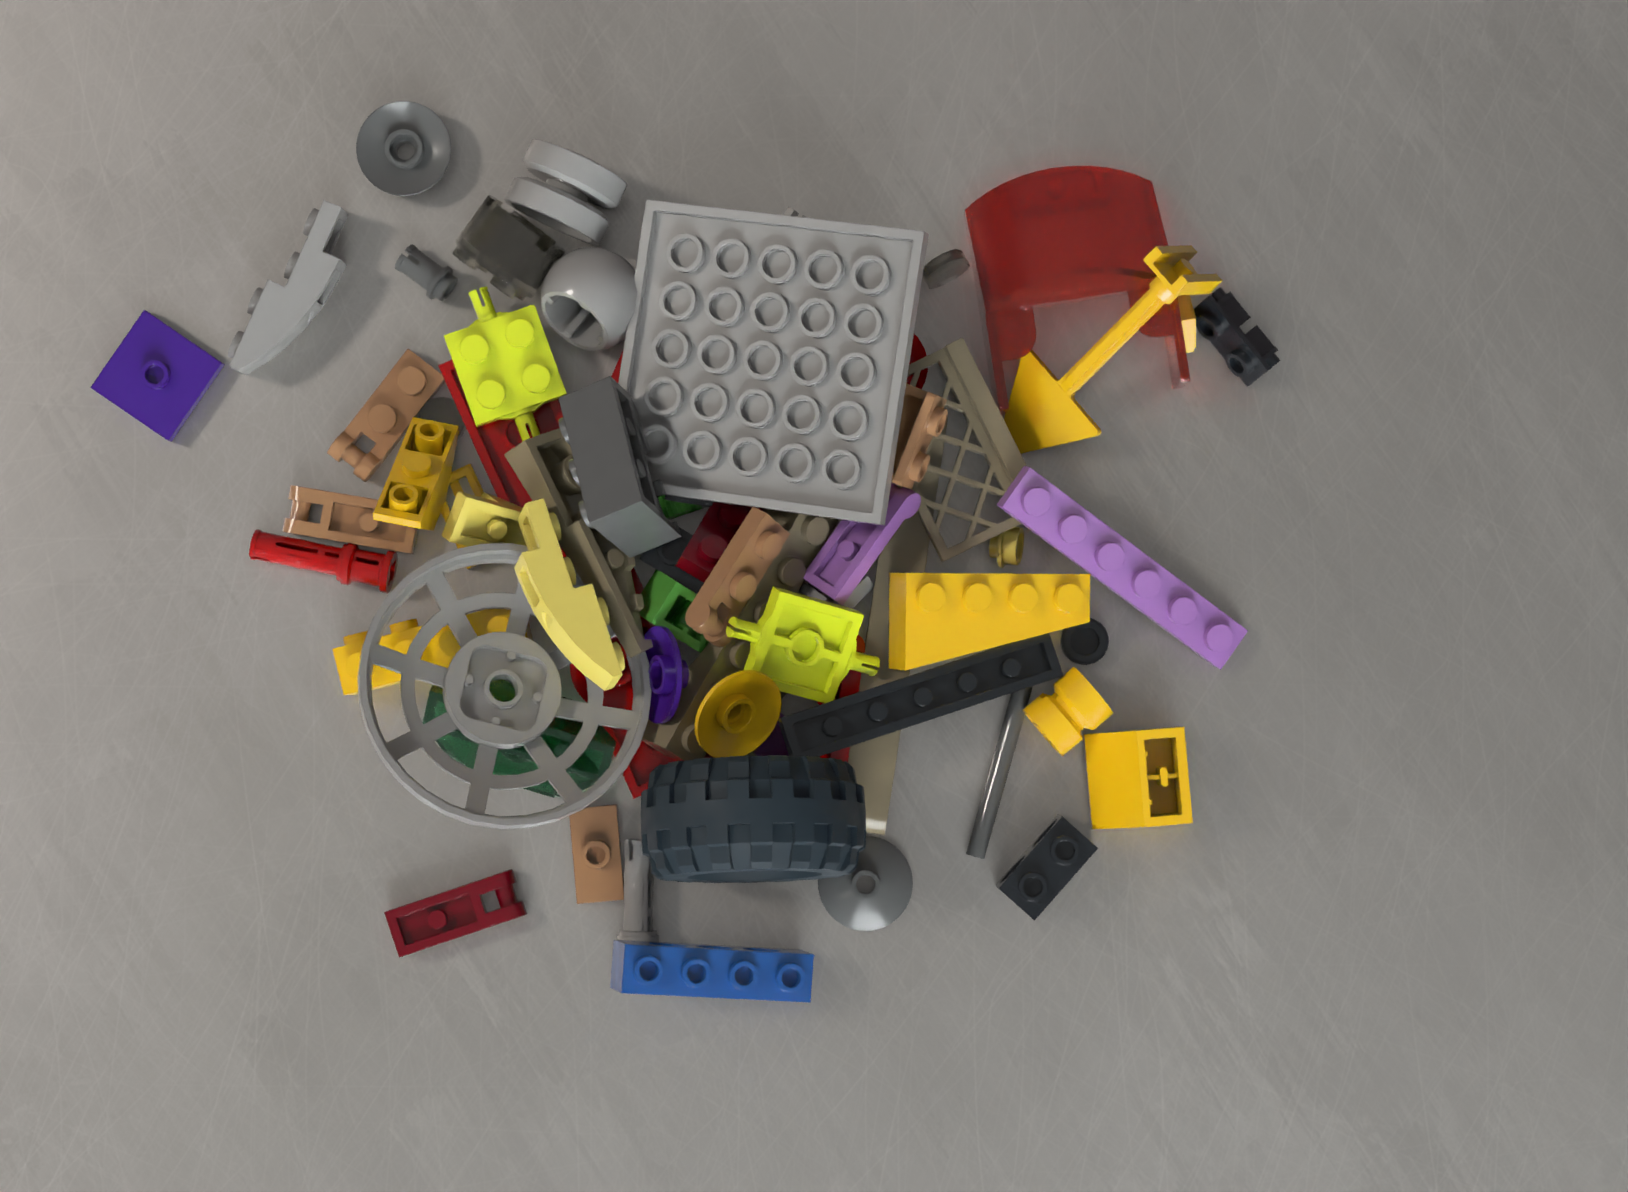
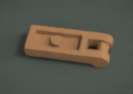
M407 349L346 429L334 440L327 454L338 462L342 460L347 462L355 469L353 474L363 482H367L405 435L412 417L418 418L445 383L443 375L410 349ZM363 434L376 443L367 454L355 445Z
M290 485L288 500H293L290 518L284 519L282 532L414 554L418 528L373 520V512L378 502L377 499ZM311 504L323 505L320 524L308 522Z
M752 507L685 614L686 624L697 633L703 634L704 638L716 647H723L729 644L733 637H727L726 627H733L728 623L729 619L733 616H739L747 601L753 596L756 587L771 563L779 555L790 533L767 513Z

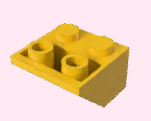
M1174 726L1083 734L1091 829L1139 828L1193 823L1185 727Z

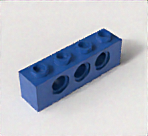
M614 940L610 988L625 994L811 1003L814 954L800 949Z

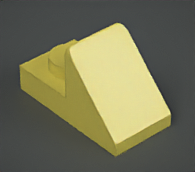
M458 491L441 536L449 542L467 547L486 543H513L526 546L518 522V517L523 508L484 492L481 497Z

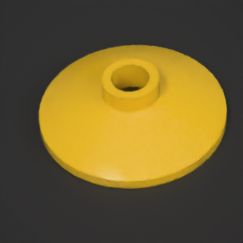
M755 670L739 671L720 680L706 694L696 714L695 736L701 748L715 758L745 756L758 748L769 737L780 716L781 694L778 686L769 676Z

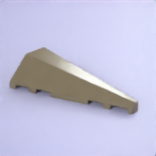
M560 428L524 440L509 450L504 456L532 501L544 498L548 512L556 514L561 528V540L558 543L566 556L571 559L574 569L584 585L593 584L597 598L602 597L605 600L610 617L609 625L628 656L632 658L652 648L651 639H645L639 613L645 607L642 594L635 593L631 569L636 565L635 558L628 557L594 527L589 528L584 522L579 510V501L583 500L581 488L573 479L569 469V460L573 458L571 447L565 441Z

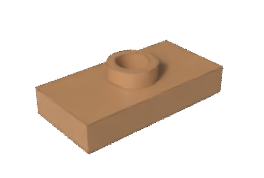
M617 804L586 807L570 815L577 904L624 900V877Z

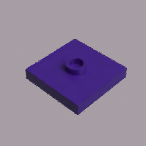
M143 310L90 388L166 440L172 442L225 364L148 311Z

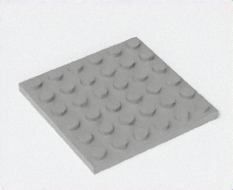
M646 200L634 276L637 290L636 304L633 316L626 329L618 384L631 395L651 452L646 453L645 457L652 482L661 479L666 492L665 495L885 526L929 234L920 230Z

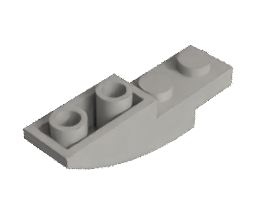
M324 200L320 210L314 208L311 211L303 230V234L308 237L301 253L294 252L287 263L284 278L289 280L285 287L267 280L264 289L258 287L255 290L247 313L252 315L245 332L238 331L228 351V357L233 358L229 366L230 368L248 375L268 363L286 349L320 312L347 266L342 260L331 255L348 217V214L341 207Z

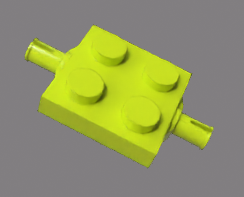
M481 287L479 291L485 305L484 307L481 304L476 289L468 293L478 319L466 328L444 335V339L476 427L496 420H515L523 442L530 438L526 425H528L532 437L540 435L533 413L543 404L567 395L535 305L533 304L512 312L496 313L488 287Z
M772 587L764 613L757 624L733 616L728 621L733 627H726L727 637L750 642V652L743 670L760 671L776 683L779 691L822 703L834 701L839 685L849 673V670L875 676L878 670L872 666L878 668L880 666L879 657L856 651V638L864 614L855 609L778 587Z

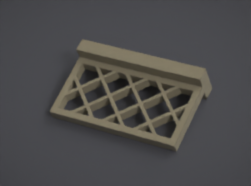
M963 337L909 364L907 377L913 375L910 385L915 387L920 372L938 363L946 379L941 397L947 399L951 389L957 401L955 403L947 400L945 407L963 413L968 423L962 440L940 433L938 437H932L926 454H929L933 439L960 447L952 472L932 465L928 466L927 472L949 479L941 504L922 498L918 489L919 482L915 481L912 488L921 497V504L917 514L941 562L1021 524L1013 517L996 524L979 518L987 492L1002 497L1021 469L1027 466ZM971 432L979 446L968 443ZM965 450L985 457L989 468L984 483L958 475ZM993 475L1000 489L990 486ZM955 481L981 490L973 515L947 507ZM927 507L938 511L935 522ZM944 513L970 522L965 540L950 548H947L939 532ZM976 524L989 528L973 536Z

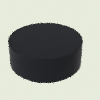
M1090 618L1088 623L1063 629L1060 637V646L1064 655L1071 662L1079 665H1089L1099 661L1105 655L1109 645V637L1105 627Z

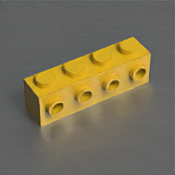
M484 609L466 614V617L477 636L492 632H506L511 610ZM417 618L389 625L391 634L382 636L379 645L407 654L410 644L422 626L418 625ZM528 621L525 637L534 641ZM448 625L443 627L430 640L420 660L445 668L449 667L452 659L461 647ZM368 631L344 636L345 646L332 649L344 695L358 694L357 675L360 655ZM375 664L373 665L372 690L400 683L401 674Z

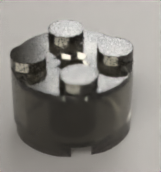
M488 195L456 238L455 243L458 246L452 254L474 270L478 268L485 273L487 271L491 272L494 276L490 283L512 299L517 297L521 301H524L526 297L533 298L543 284L550 268L566 251L561 247L555 246L556 241L515 210L511 214L501 207L503 202Z

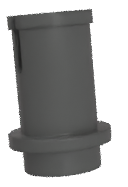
M415 245L408 246L405 249V252L409 254L408 257L401 254L395 264V269L404 273L427 290L426 296L431 300L437 298L440 301H444L452 293L458 282V278L453 275V269L449 266L441 267L418 250Z

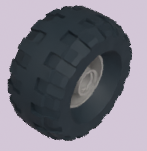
M787 755L730 756L669 762L666 765H659L650 773L648 789L641 793L642 854L649 857L651 873L664 881L757 883L816 880L850 875L858 866L859 852L866 848L864 787L857 784L855 769L847 761L843 762L841 759Z

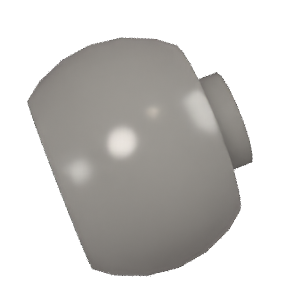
M583 247L571 251L558 259L544 278L540 296L542 312L550 326L562 338L574 346L589 351L606 350L625 341L627 325L635 310L637 297L634 281L635 271L631 264L622 256L604 248Z

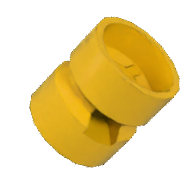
M1072 667L1064 676L1053 683L1054 693L1051 696L1041 693L1022 709L1037 730L1061 756H1064L1082 740V729L1094 730L1113 714V711L1101 695L1075 667Z

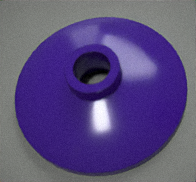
M653 626L644 635L645 639H651L653 645L652 648L645 651L649 662L648 673L652 691L649 720L653 723H666L675 714L682 689L686 688L688 684L689 668L686 661L682 660L673 633L665 626Z

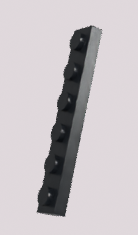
M1046 633L1008 643L779 718L778 724L789 756L820 757L1064 675L1050 634Z

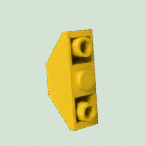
M412 417L374 509L373 520L434 531L447 497L459 434L458 425Z

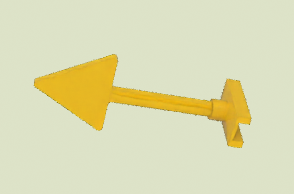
M1192 245L1156 246L1143 259L1157 275L1149 283L1150 289L1060 380L1057 379L1032 349H1025L1022 352L1004 421L1021 454L1092 438L1101 434L1099 426L1075 400V393L1165 303L1171 304L1181 295L1210 294L1223 281L1217 273L1198 274L1189 261L1198 252Z

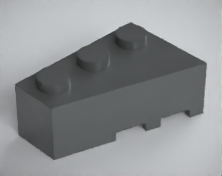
M609 376L560 397L559 402L563 417L559 419V427L565 441L571 447L573 458L569 460V469L573 479L581 488L583 500L579 501V510L586 525L589 528L594 527L630 558L682 537L677 522L669 521L664 516L658 497L665 495L666 492L661 479L653 482L651 480L645 454L651 452L631 395Z

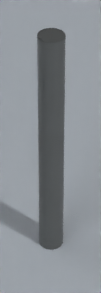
M1033 686L1011 693L967 848V855L981 859L985 858L1025 716L1022 709L1028 705Z

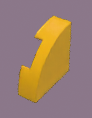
M1181 295L1169 304L1178 354L1194 352V348H1196V316L1190 295Z

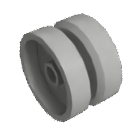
M532 139L522 161L530 173L545 183L529 177L514 178L504 199L505 202L526 216L582 242L600 246L608 229L609 222L603 213L587 204V202L603 208L618 207L628 186L627 183L616 174L579 153L540 139Z

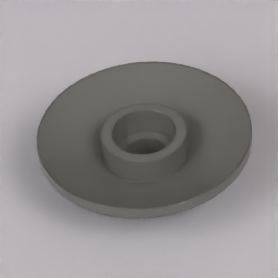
M411 101L392 102L376 109L364 121L356 142L357 160L363 174L378 189L396 196L416 195L433 187L445 174L451 158V139L443 121L428 107ZM403 144L414 146L415 151L410 159L403 160L398 157V149Z
M866 836V848L859 852L858 866L850 875L818 879L820 899L830 916L845 927L860 931L877 930L894 922L906 909L913 888L912 872L905 856L890 842L874 836ZM863 875L871 876L875 881V887L869 893H862L856 887L858 878Z

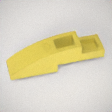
M544 498L527 502L518 517V522L528 551L521 553L514 567L522 590L535 616L565 657L604 691L612 689L623 675L622 671L625 669V661L620 645L617 642L612 643L607 629L610 617L606 602L602 597L597 598L593 584L573 588V585H576V573L569 557L563 558L558 543L561 540V528L556 514L548 512Z

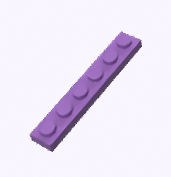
M1024 466L997 503L998 507L1214 667L1222 669L1248 632V630L1032 468Z

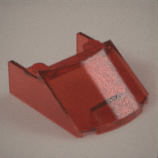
M1055 167L1035 171L1007 181L988 191L965 209L964 217L992 397L1002 416L1009 410L1002 362L1020 359L1032 350L1036 342L1034 308L1127 294L1130 309L1150 289L1149 283L1157 275L1143 259L1156 246H1168L1152 181L1133 173L1108 167ZM1177 297L1171 304L1165 303L1138 330L1140 334L1149 338H1165L1173 389L1183 388L1190 382Z

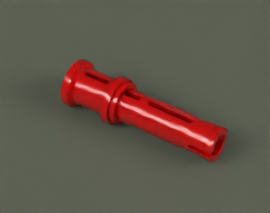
M258 529L253 533L249 549L251 560H261L335 575L336 580L340 581L343 585L357 582L377 586L380 592L387 594L394 583L398 562L397 552L391 550L386 554L359 549L357 544L351 543L344 544L340 548L304 539L262 532V530Z

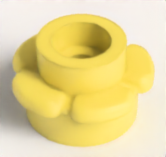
M1014 527L990 539L989 556L990 558H997V564L1000 568H1004L1007 564H1020L1024 549L1023 528Z

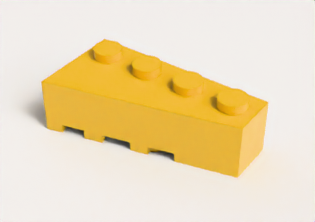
M889 573V669L906 671L1090 622V574Z

